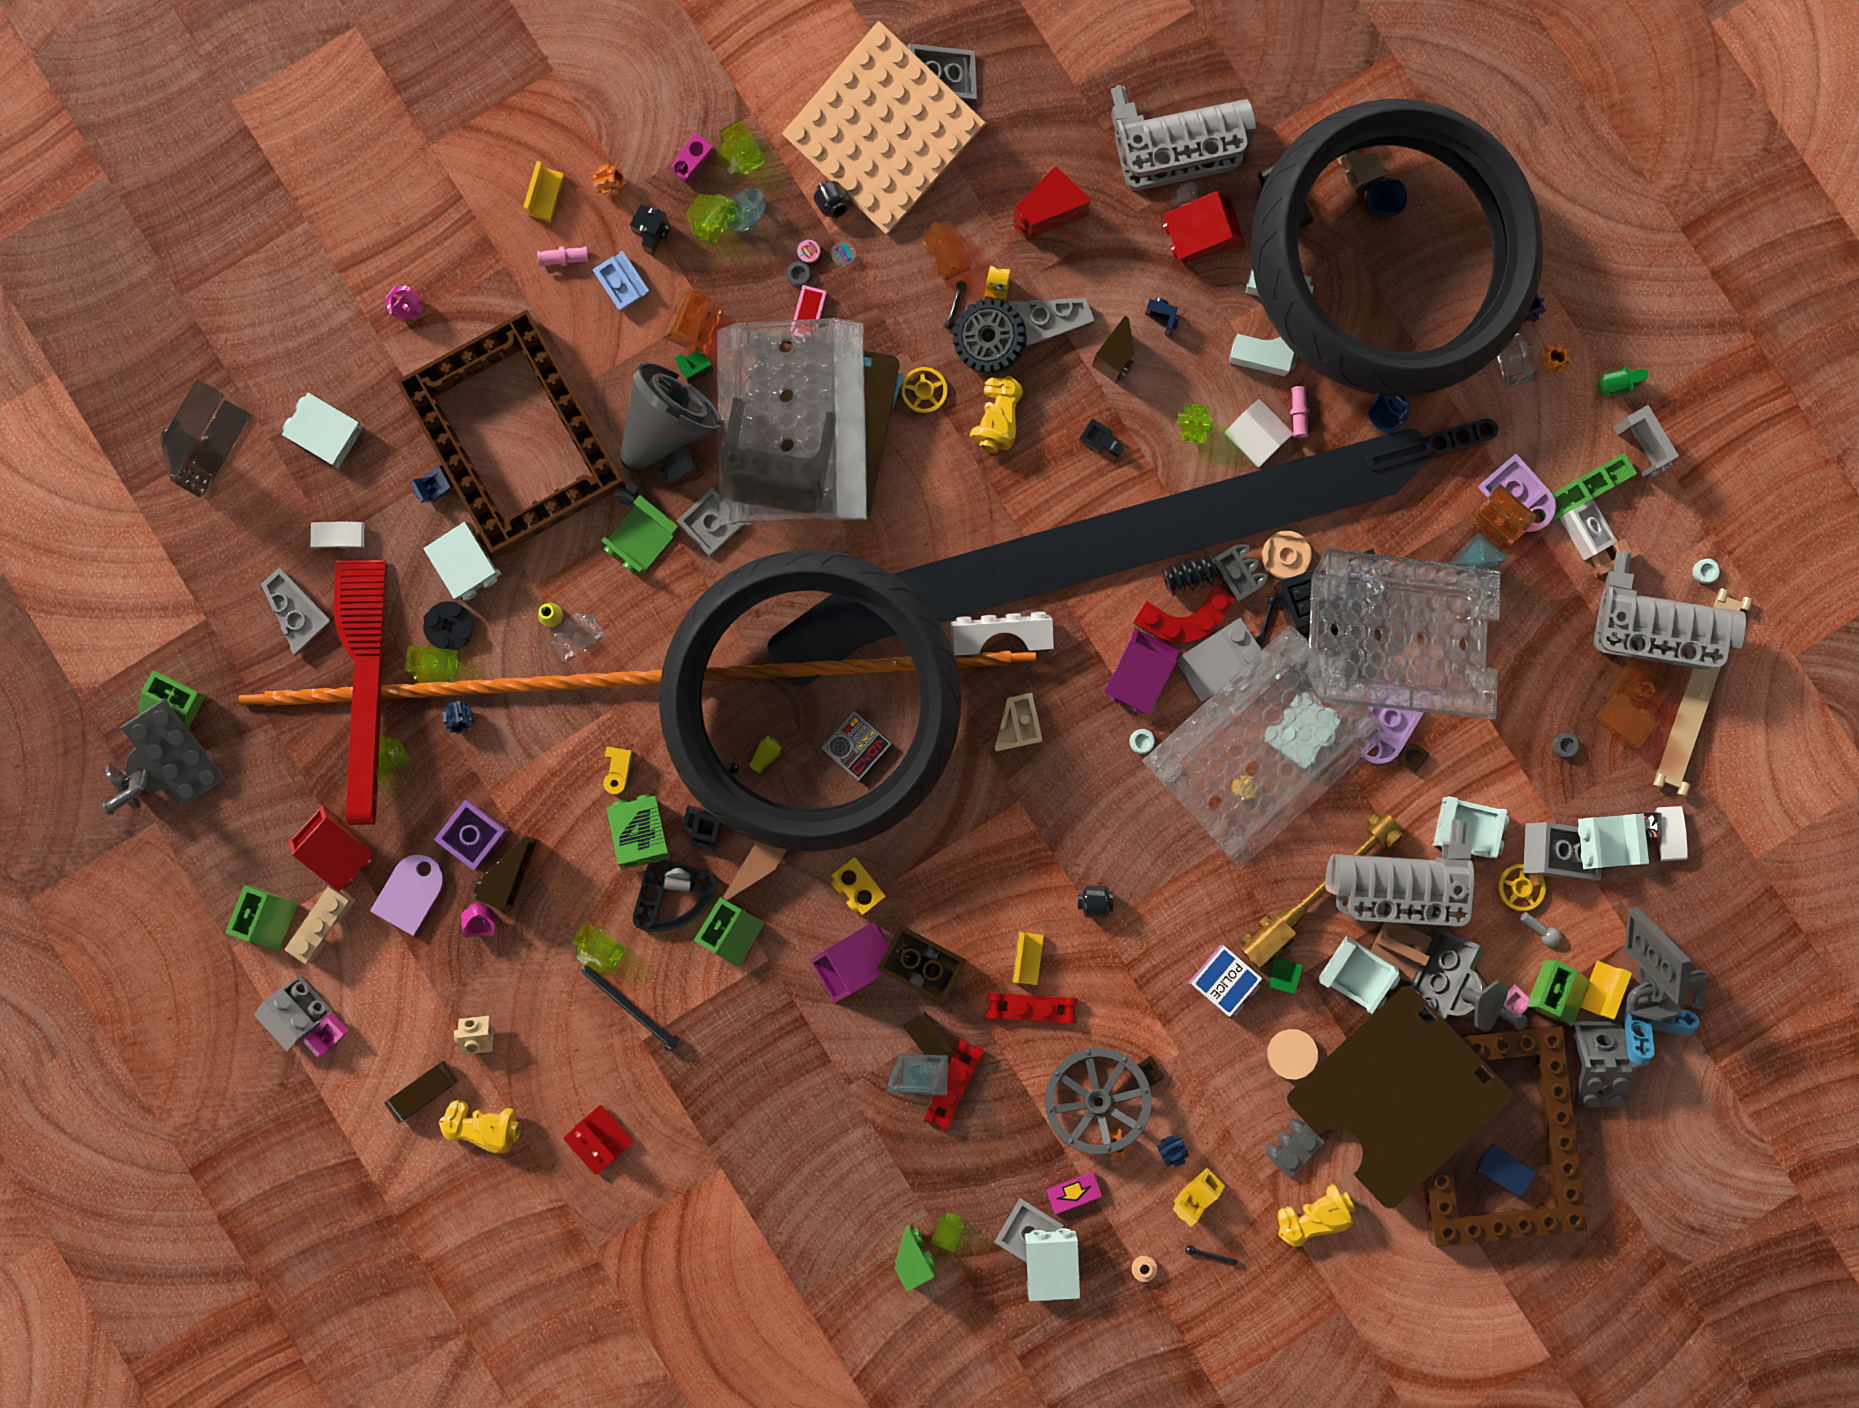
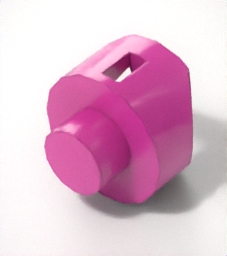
M396 285L385 299L389 314L399 321L407 318L414 320L422 310V307L418 304L420 300L419 294L408 286Z
M475 903L470 905L461 914L460 919L464 938L495 935L497 928L494 911L491 908Z

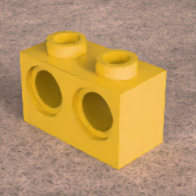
M856 857L831 875L834 878L831 884L839 894L844 892L850 900L846 903L855 914L858 912L862 915L886 897ZM851 870L856 874V881L852 885L843 883L842 875L845 871ZM862 890H867L872 895V900L867 905H862L857 900V895Z

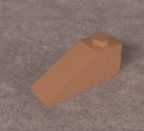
M756 842L723 898L730 900L776 871L778 866L783 868L790 857L787 854L788 850Z

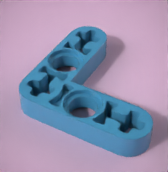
M1625 1010L1624 1023L1627 1053L1630 1061L1638 1066H1646L1650 1063L1654 1056L1652 1030L1691 1036L1699 1026V1018L1690 1011L1681 1010L1680 1016L1668 1019V1022L1641 1016L1636 1021L1637 1015L1629 1014ZM1633 1030L1643 1032L1645 1037L1637 1036Z

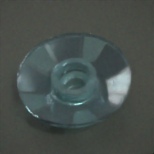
M748 188L737 193L726 206L724 212L725 225L733 232H744L754 227L765 213L767 205L765 195L755 188Z

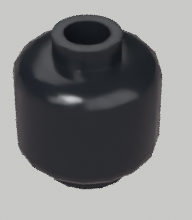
M824 181L818 185L814 194V202L825 217L838 218L847 212L850 198L839 182Z
M1107 886L1084 887L1083 894L1078 895V910H1083L1086 918H1107L1109 912L1114 910L1113 892H1109Z

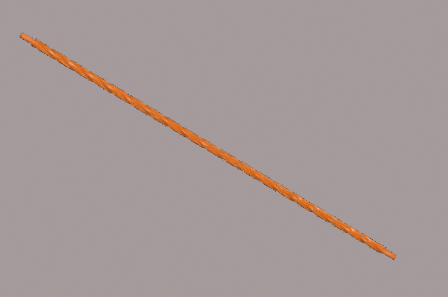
M980 652L979 654L955 655L958 668L1011 665V663L1036 662V652ZM911 656L776 663L761 666L739 665L723 668L707 667L704 681L717 682L740 679L754 680L778 677L892 672L896 670L916 671ZM662 670L613 672L608 674H575L570 676H537L532 678H500L490 681L466 680L452 683L382 685L381 700L608 688L625 685H658L661 681ZM353 687L303 689L299 691H265L264 694L239 695V704H265V706L311 704L315 702L352 701Z

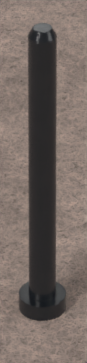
M585 965L581 969L584 976L666 1045L664 1047L666 1051L670 1052L679 1042L680 1038L678 1036H670L590 966Z

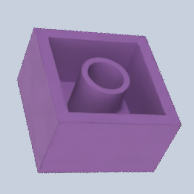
M464 800L434 840L472 870L479 871L510 831L473 802Z

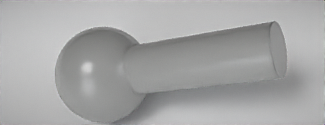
M1527 912L1522 914L1520 920L1540 934L1542 942L1546 946L1556 947L1560 944L1562 935L1558 929L1554 927L1547 928Z

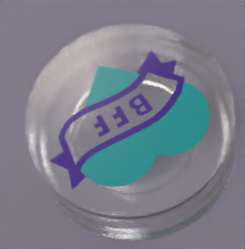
M846 241L836 243L831 251L832 260L839 267L852 265L856 259L854 246Z

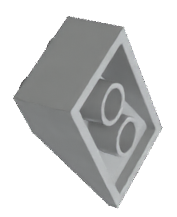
M918 44L907 45L963 101L977 99L975 51Z
M1239 618L1177 658L1176 664L1202 702L1268 659L1242 619Z
M1549 822L1526 823L1523 873L1601 881V868L1583 869L1578 827Z

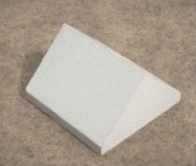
M1258 399L1241 414L1224 434L1259 468L1293 435V432Z
M1593 499L1560 517L1583 560L1618 542Z

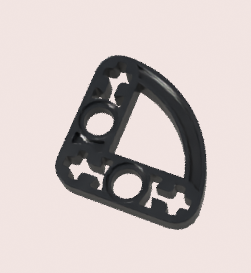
M667 860L648 864L632 920L634 925L646 931H668L692 922L704 912L712 901L718 887L717 878L712 873ZM658 863H661V868L665 869L664 874H659L657 881H662L661 887L655 883H647L648 878L654 880L655 872L651 870L652 866H657ZM675 868L686 870L690 875V885L694 880V872L699 873L696 878L705 880L706 876L710 877V882L713 883V886L708 887L706 891L703 890V885L695 883V888L690 887L689 891L700 893L702 896L689 911L671 920L656 921L665 891L664 882L667 872ZM648 887L657 889L658 897L655 901L651 902L645 898L644 892ZM641 902L646 905H655L654 911L652 909L648 910L647 916L651 918V921L646 922L644 926L641 925V920L638 919V915L643 914L645 911V907H640Z

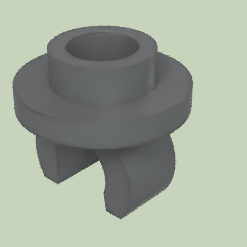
M630 481L624 490L616 489L614 491L615 500L624 507L629 505L635 506L633 503L635 499L632 496L639 486Z

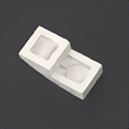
M311 523V547L316 549L334 547L342 549L364 547L365 523Z
M1682 806L1658 807L1655 812L1662 813V838H1657L1661 861L1686 860L1688 858L1687 837Z

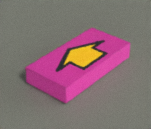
M1093 1172L1046 1189L1055 1214L1102 1197Z

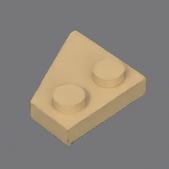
M1032 693L1007 698L995 745V752L1043 742Z

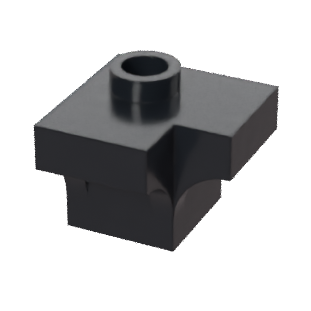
M640 204L630 223L632 232L643 238L641 244L643 250L651 255L654 254L661 239H665L670 231L666 213L659 209L649 208L643 204Z
M688 805L681 830L691 834V846L715 851L722 823L706 809Z

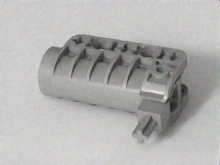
M1117 85L1116 88L1111 89L1114 101L1111 116L1115 127L1116 144L1125 183L1131 190H1143L1236 170L1241 165L1242 153L1245 151L1246 146L1252 143L1256 124L1248 99L1144 120L1143 115L1137 116L1135 103H1129L1125 86ZM1237 157L1234 163H1231L1230 160L1222 161V166H1219V160ZM1210 162L1215 164L1212 168H1204L1202 164ZM1196 166L1198 171H1195V167L1188 169L1187 173L1183 174L1182 170L1177 169ZM1177 170L1174 172V176H1171V171ZM1167 172L1165 178L1159 179L1154 176V174ZM1133 175L1144 177L1140 179L1138 184H1136L1135 180H1130Z
M1616 551L1614 569L1607 572L1605 589L1602 593L1598 611L1594 646L1599 652L1698 669H1710L1723 666L1727 661L1729 651L1742 648L1746 628L1744 612L1636 595L1637 591L1631 590L1634 574H1628L1632 552ZM1608 637V640L1610 641H1618V639L1621 640L1619 643L1611 645L1609 641H1606V638ZM1632 640H1635L1638 644L1636 651L1631 646ZM1654 645H1658V648L1660 649H1668V647H1671L1668 652H1665V654L1662 653L1659 649H1651L1652 652L1649 651L1650 647H1653ZM1683 648L1688 652L1687 658L1682 654ZM1676 649H1677V657H1678V658H1675V656H1674ZM1693 649H1695V650H1696V652H1695L1696 655H1695V657L1692 659V657H1693ZM1705 653H1708V656L1712 657H1702V659H1700L1701 655Z
M1451 820L1450 841H1443L1442 857H1436L1435 860L1332 854L1326 870V891L1336 895V906L1340 912L1350 915L1357 920L1464 926L1471 918L1474 887V869L1472 861H1470L1472 844L1465 843L1467 821ZM1348 899V906L1346 907L1342 903ZM1385 903H1388L1390 908L1385 907ZM1433 906H1437L1439 911L1433 910ZM1367 907H1372V912ZM1460 907V911L1464 912V916L1459 917V921H1457L1455 916ZM1416 910H1422V914H1418Z

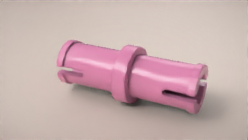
M563 246L559 247L558 250L537 251L539 267L557 264L567 266V263L588 262L587 246L565 249Z
M1293 387V409L1290 410V416L1293 417V437L1306 438L1309 437L1308 416L1310 415V409L1307 407V387Z

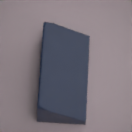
M1493 1143L1478 1161L1477 1169L1479 1172L1518 1197H1521L1535 1174V1170Z

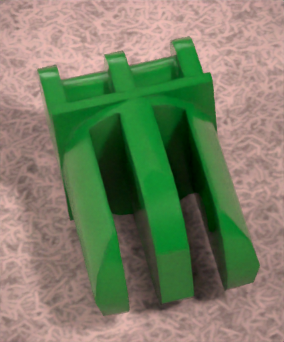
M1625 366L1623 369L1607 372L1599 379L1597 390L1603 396H1615L1623 393L1626 395L1634 390V386L1639 385L1648 378V371L1646 369L1629 371V367Z

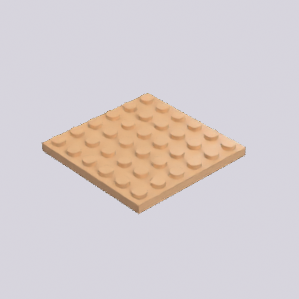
M878 21L782 134L830 181L839 182L850 200L885 234H889L986 125V122L882 22Z

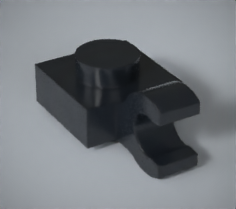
M1093 418L1079 438L1080 442L1099 454L1105 448L1117 458L1124 447L1110 438L1113 434L1111 429Z

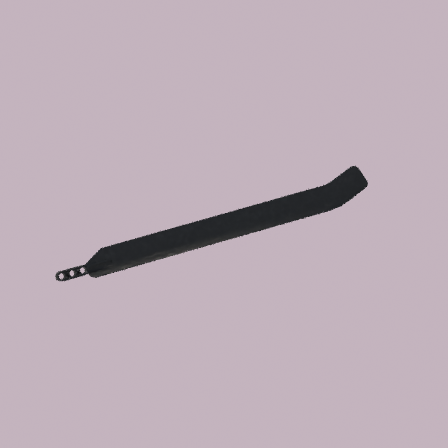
M1485 418L1438 431L1427 437H1423L1422 433L1417 429L1407 428L892 574L914 590L928 605L938 621L943 622L1397 494L1430 458H1439L1485 445L1498 434V425L1494 420ZM1484 426L1489 430V437H1485L1480 433V427ZM1456 433L1463 434L1466 437V443L1458 442ZM1439 440L1443 445V449H1435L1432 441ZM831 594L769 639L767 647L777 663L841 661L860 647L879 639L897 635V633L884 619L863 604L844 596ZM821 675L791 677L788 679L795 686L804 687Z

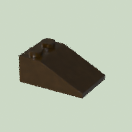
M524 836L483 876L482 880L478 879L474 888V894H477L475 900L503 910H512L537 839Z
M900 924L876 969L944 1005L967 960Z

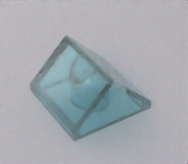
M1478 533L1466 541L1445 566V570L1458 571L1495 568L1507 561L1504 553Z
M899 1054L886 1088L887 1093L947 1095L948 1056Z

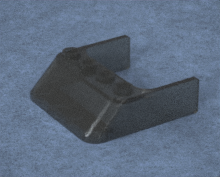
M200 380L195 381L169 428H165L160 435L161 447L171 482L197 497H202L210 487L250 417L249 412L224 400L206 432L201 437L224 394Z
M733 397L722 457L723 490L725 496L729 500L739 503L801 513L816 512L822 503L837 416L831 411L826 412L820 449L812 458H800L742 449L737 447L745 402L739 397Z

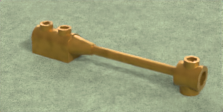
M1376 812L1367 821L1370 827L1366 830L1370 837L1351 855L1365 856L1377 843L1382 847L1394 848L1404 837V834L1401 832L1402 828L1386 812L1381 816ZM1326 878L1301 902L1296 903L1279 915L1276 914L1273 918L1270 915H1266L1259 922L1258 925L1261 929L1255 935L1252 932H1248L1240 940V943L1243 945L1240 948L1241 952L1261 973L1298 939L1293 929L1306 914L1307 909L1326 892Z

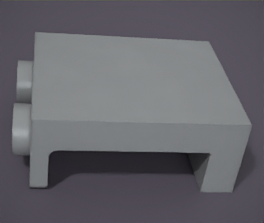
M1649 405L1613 426L1617 435L1630 428L1651 462L1652 466L1641 472L1643 477L1649 473L1652 477L1673 466L1672 460L1679 457Z

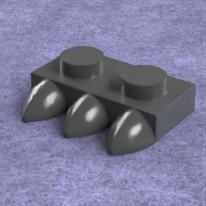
M1245 544L1233 546L1213 559L1216 569L1237 602L1259 590L1266 582L1268 576L1264 573L1251 575L1257 568L1259 561L1257 559L1242 560L1250 548L1249 545Z
M1289 1119V1126L1294 1136L1287 1132H1277L1278 1141L1282 1148L1273 1144L1265 1145L1269 1159L1290 1179L1324 1144V1141L1307 1124L1297 1119Z

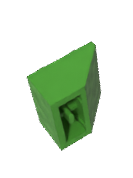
M152 671L141 692L138 715L165 698L189 729L206 695L163 673Z
M244 885L225 933L254 944L281 950L299 903L255 886Z
M720 897L694 941L739 966L765 923L730 901Z
M1557 960L1544 961L1526 1007L1568 1027H1573L1590 981L1578 970Z
M910 1224L905 1227L895 1261V1270L907 1292L934 1277V1269L936 1268V1262L930 1251L924 1252L922 1248L924 1240L917 1228L913 1230Z

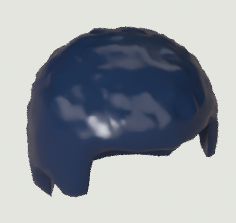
M1389 177L1373 181L1364 193V200L1368 210L1378 217L1400 214L1406 207L1408 199L1404 183Z
M1377 395L1367 411L1368 419L1377 430L1385 433H1391L1399 429L1410 416L1408 398L1406 396Z

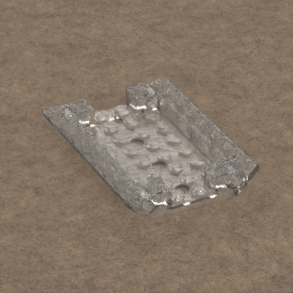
M836 318L735 323L717 330L718 412L722 419L718 428L720 526L767 525L769 521L816 520L817 522L867 520L863 322ZM785 340L791 341V350L787 353H782L780 351V344ZM787 389L792 390L793 398L789 402H782L780 399L781 393ZM786 439H792L794 442V447L789 452H784L781 449V444ZM788 488L793 489L795 492L794 498L789 502H785L782 499L783 491Z
M1326 549L1312 576L1308 679L1319 700L1330 703L1496 719L1498 669L1486 668L1487 622L1499 620L1501 571L1339 549ZM1333 623L1338 627L1337 636H1334L1331 632V625ZM1376 628H1378L1382 634L1380 641L1376 640L1374 636ZM1419 633L1424 637L1423 646H1420L1417 641ZM1461 638L1466 642L1465 651L1460 648Z
M1289 625L1147 755L1142 762L1205 829L1208 836L1236 867L1241 870L1387 734L1375 715L1319 651ZM1325 693H1330L1332 702L1329 706L1323 707L1320 702L1321 696ZM1293 727L1295 736L1292 740L1286 741L1283 738V732L1286 728ZM1252 761L1256 762L1258 765L1257 772L1253 775H1248L1246 773L1247 764ZM1213 796H1219L1221 799V804L1216 809H1210L1208 805L1209 799Z

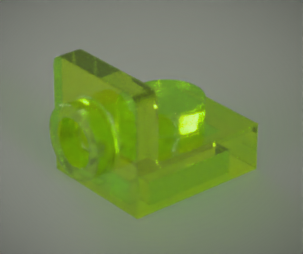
M947 1212L946 1215L940 1213L930 1244L955 1252L959 1237L965 1226V1223L961 1221V1216L952 1212Z

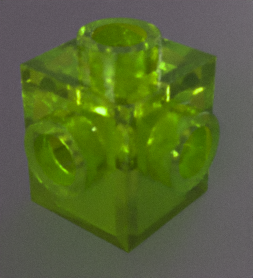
M1185 403L1183 413L1178 412L1176 427H1180V440L1205 443L1207 431L1211 432L1213 417L1209 416V406H1203L1198 403Z

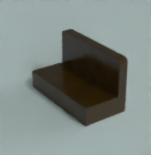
M923 1011L903 1025V1028L933 1066L954 1052Z

